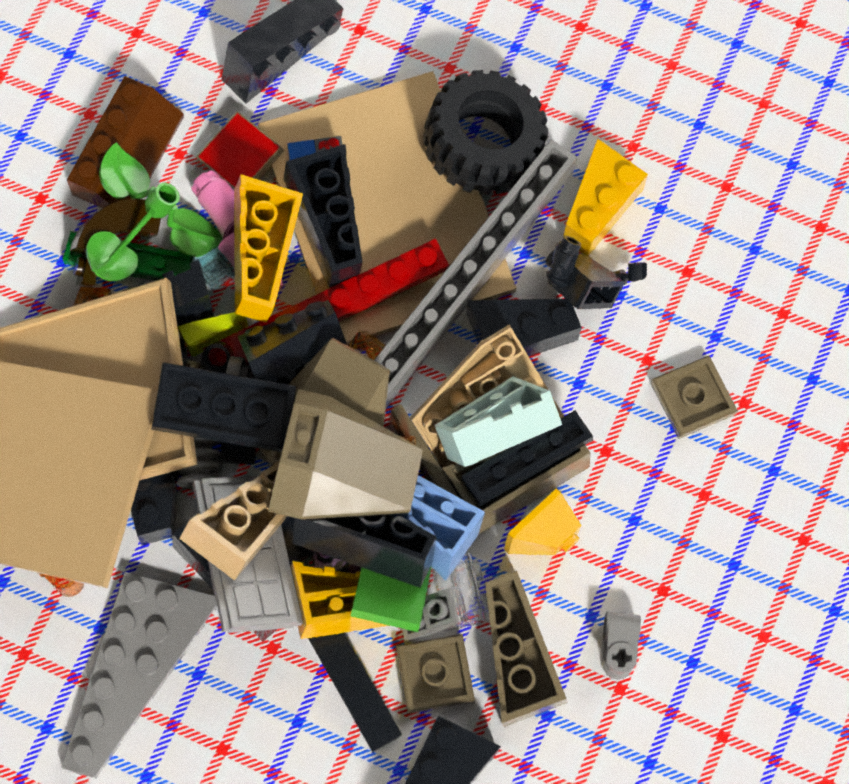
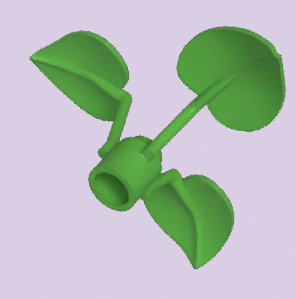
M114 143L109 148L101 161L99 177L103 188L116 199H124L127 196H130L131 199L147 197L145 200L147 214L122 242L115 234L107 231L97 232L89 239L86 245V256L91 270L98 277L107 281H120L132 275L138 265V256L132 249L126 246L151 217L163 218L168 214L167 225L173 228L170 232V240L175 248L186 256H204L218 247L223 240L220 232L196 212L185 208L178 209L176 204L179 202L180 195L173 185L160 183L157 187L152 186L148 190L150 177L142 164L127 154L118 143Z

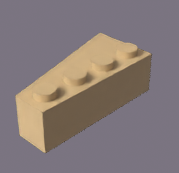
M280 460L264 470L254 480L247 481L238 487L237 491L225 499L222 498L212 504L211 508L202 514H197L191 518L179 538L234 581L287 518L285 515L268 512Z

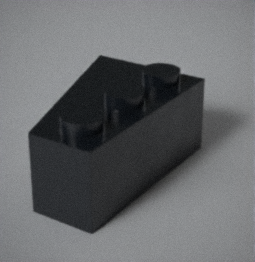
M199 259L190 263V270L174 276L173 271L162 274L163 279L167 278L171 282L177 327L214 317ZM142 282V283L137 284V285H135V286H132V287H130V288H134V287H137V286H140V285H144V284H146V283H145V282Z
M329 300L313 302L302 311L294 314H283L272 323L264 326H253L247 329L244 334L238 336L254 378L275 382L284 376L286 380L297 376L295 369L311 361L332 338L347 345L338 318Z

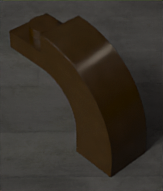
M127 199L112 203L93 214L83 223L76 233L70 251L82 253V257H77L73 270V275L77 276L76 285L91 287L96 282L97 275L91 270L86 256V245L89 239L95 233L103 231L113 234L130 233L147 214L145 199ZM151 217L137 235L146 238L158 235L161 218Z

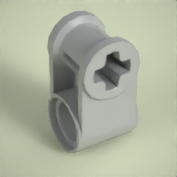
M616 612L605 613L603 626V670L612 679L622 680L628 677L636 665L641 629L640 615ZM616 655L621 656L622 662L625 663L623 667H618V661L614 660Z

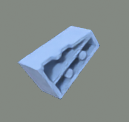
M418 475L410 513L389 515L394 518L401 516L437 537L431 567L446 581L477 538L485 512Z

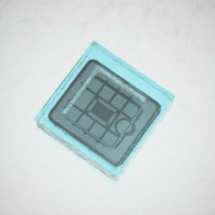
M218 246L199 259L206 285L211 291H214L235 276V268L219 251Z

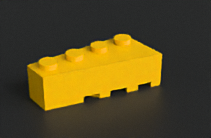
M242 174L234 189L235 314L267 323L274 310L303 193Z

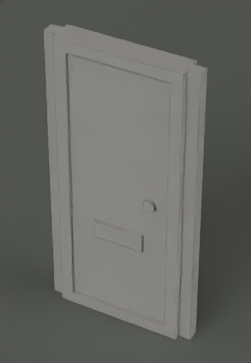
M258 476L201 478V480H194L192 485L198 514H202L211 508L212 504L222 498L225 499L237 491L238 487L247 481L254 480ZM281 525L235 581L208 561L222 632L236 633L294 628V626H301L303 624Z

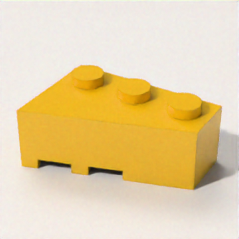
M597 139L568 217L563 237L566 235L578 240L581 243L579 251L589 256L643 191L648 174Z
M292 562L291 571L303 624L298 626L300 639L389 626L350 616L360 572L356 571L355 574L335 571L333 567L324 566V569L303 566L302 562Z

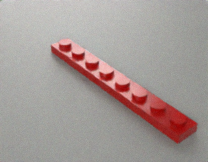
M435 238L270 316L267 323L259 321L219 341L227 343L232 348L234 356L245 358V365H249L238 336L244 334L247 329L253 326L267 325L283 314H294L304 310L313 302H324L327 300L332 305L340 322L444 273L450 265ZM214 348L209 353V359L214 365L222 366L225 364L227 357L222 349Z

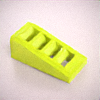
M233 312L187 323L177 328L191 357H195L204 351L203 348L211 343L247 328L248 323L246 317Z

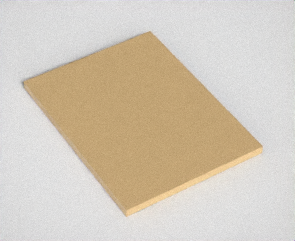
M433 71L257 124L260 130L284 149V152L271 165L278 186L287 188L283 177L286 161L290 160L288 143L336 136L342 137V144L346 145L347 166L351 179L350 187L354 200L355 221L358 227L363 262L360 274L435 238L449 265H451L489 218L479 191L472 190V193L463 191V186L457 183L455 186L446 181L448 177L444 173L439 175L434 169L436 162H430L426 155L427 147L423 144L424 126L437 93L441 92ZM297 216L294 233L315 293L319 294L329 288L300 218ZM506 259L503 260L473 300H493L516 292L517 288ZM444 273L340 321L339 324L347 346L400 329Z

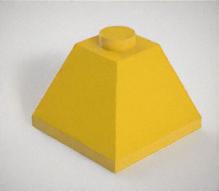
M555 489L507 534L504 550L508 554L556 555L561 549L567 552L579 541L580 538L577 534L582 525L563 495Z

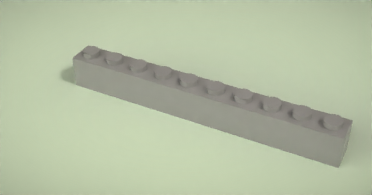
M550 140L374 361L390 369L386 408L465 310L468 300H473L572 175L577 161L576 155L554 140Z

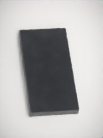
M163 362L151 430L282 452L293 410L296 386Z

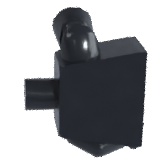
M566 235L562 241L556 243L555 250L546 259V265L551 268L549 271H546L548 284L577 309L612 308L620 291L628 281L635 282L644 280L647 277V263H628V273L623 269L612 272L589 256L579 254L581 243L575 238Z

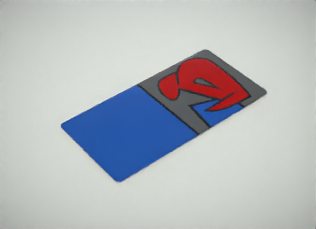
M336 136L290 142L287 144L289 159H296L343 145L342 137Z

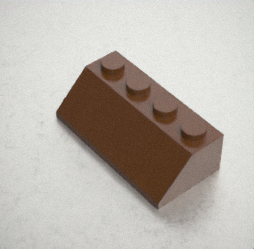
M124 76L67 178L72 195L100 208L118 201L131 199L130 196L124 199H116L103 188L99 177V169L104 155L114 143H118L127 154L142 164L151 179L181 124L184 113L154 88Z

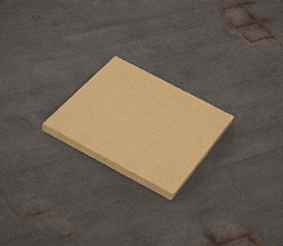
M167 278L1 327L0 361L158 390L163 362L183 366L171 282ZM154 430L140 480L197 465L194 437Z
M0 361V565L108 589L154 433L151 427L157 389Z

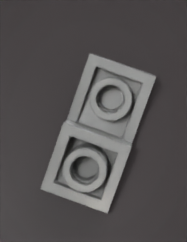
M451 588L426 596L419 631L414 632L402 629L405 641H414L432 635L459 622Z

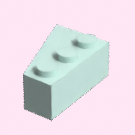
M512 376L437 423L435 428L447 458L466 467L562 425L550 390Z

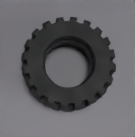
M474 70L470 76L467 73L457 75L454 81L450 80L443 85L441 92L437 93L426 119L423 144L427 147L426 155L428 160L436 162L434 169L439 175L444 173L448 177L446 180L453 186L457 183L463 186V191L472 193V190H477L479 195H490L492 190H495L496 194L505 193L509 187H514L542 152L548 138V128L545 126L548 120L544 110L540 111L541 102L536 96L532 97L530 95L531 90L525 84L521 86L516 83V78L510 75L507 78L500 76V72L490 70L489 74H484L483 70ZM468 117H484L493 120L506 131L511 145L501 149L481 147L464 134L459 121Z

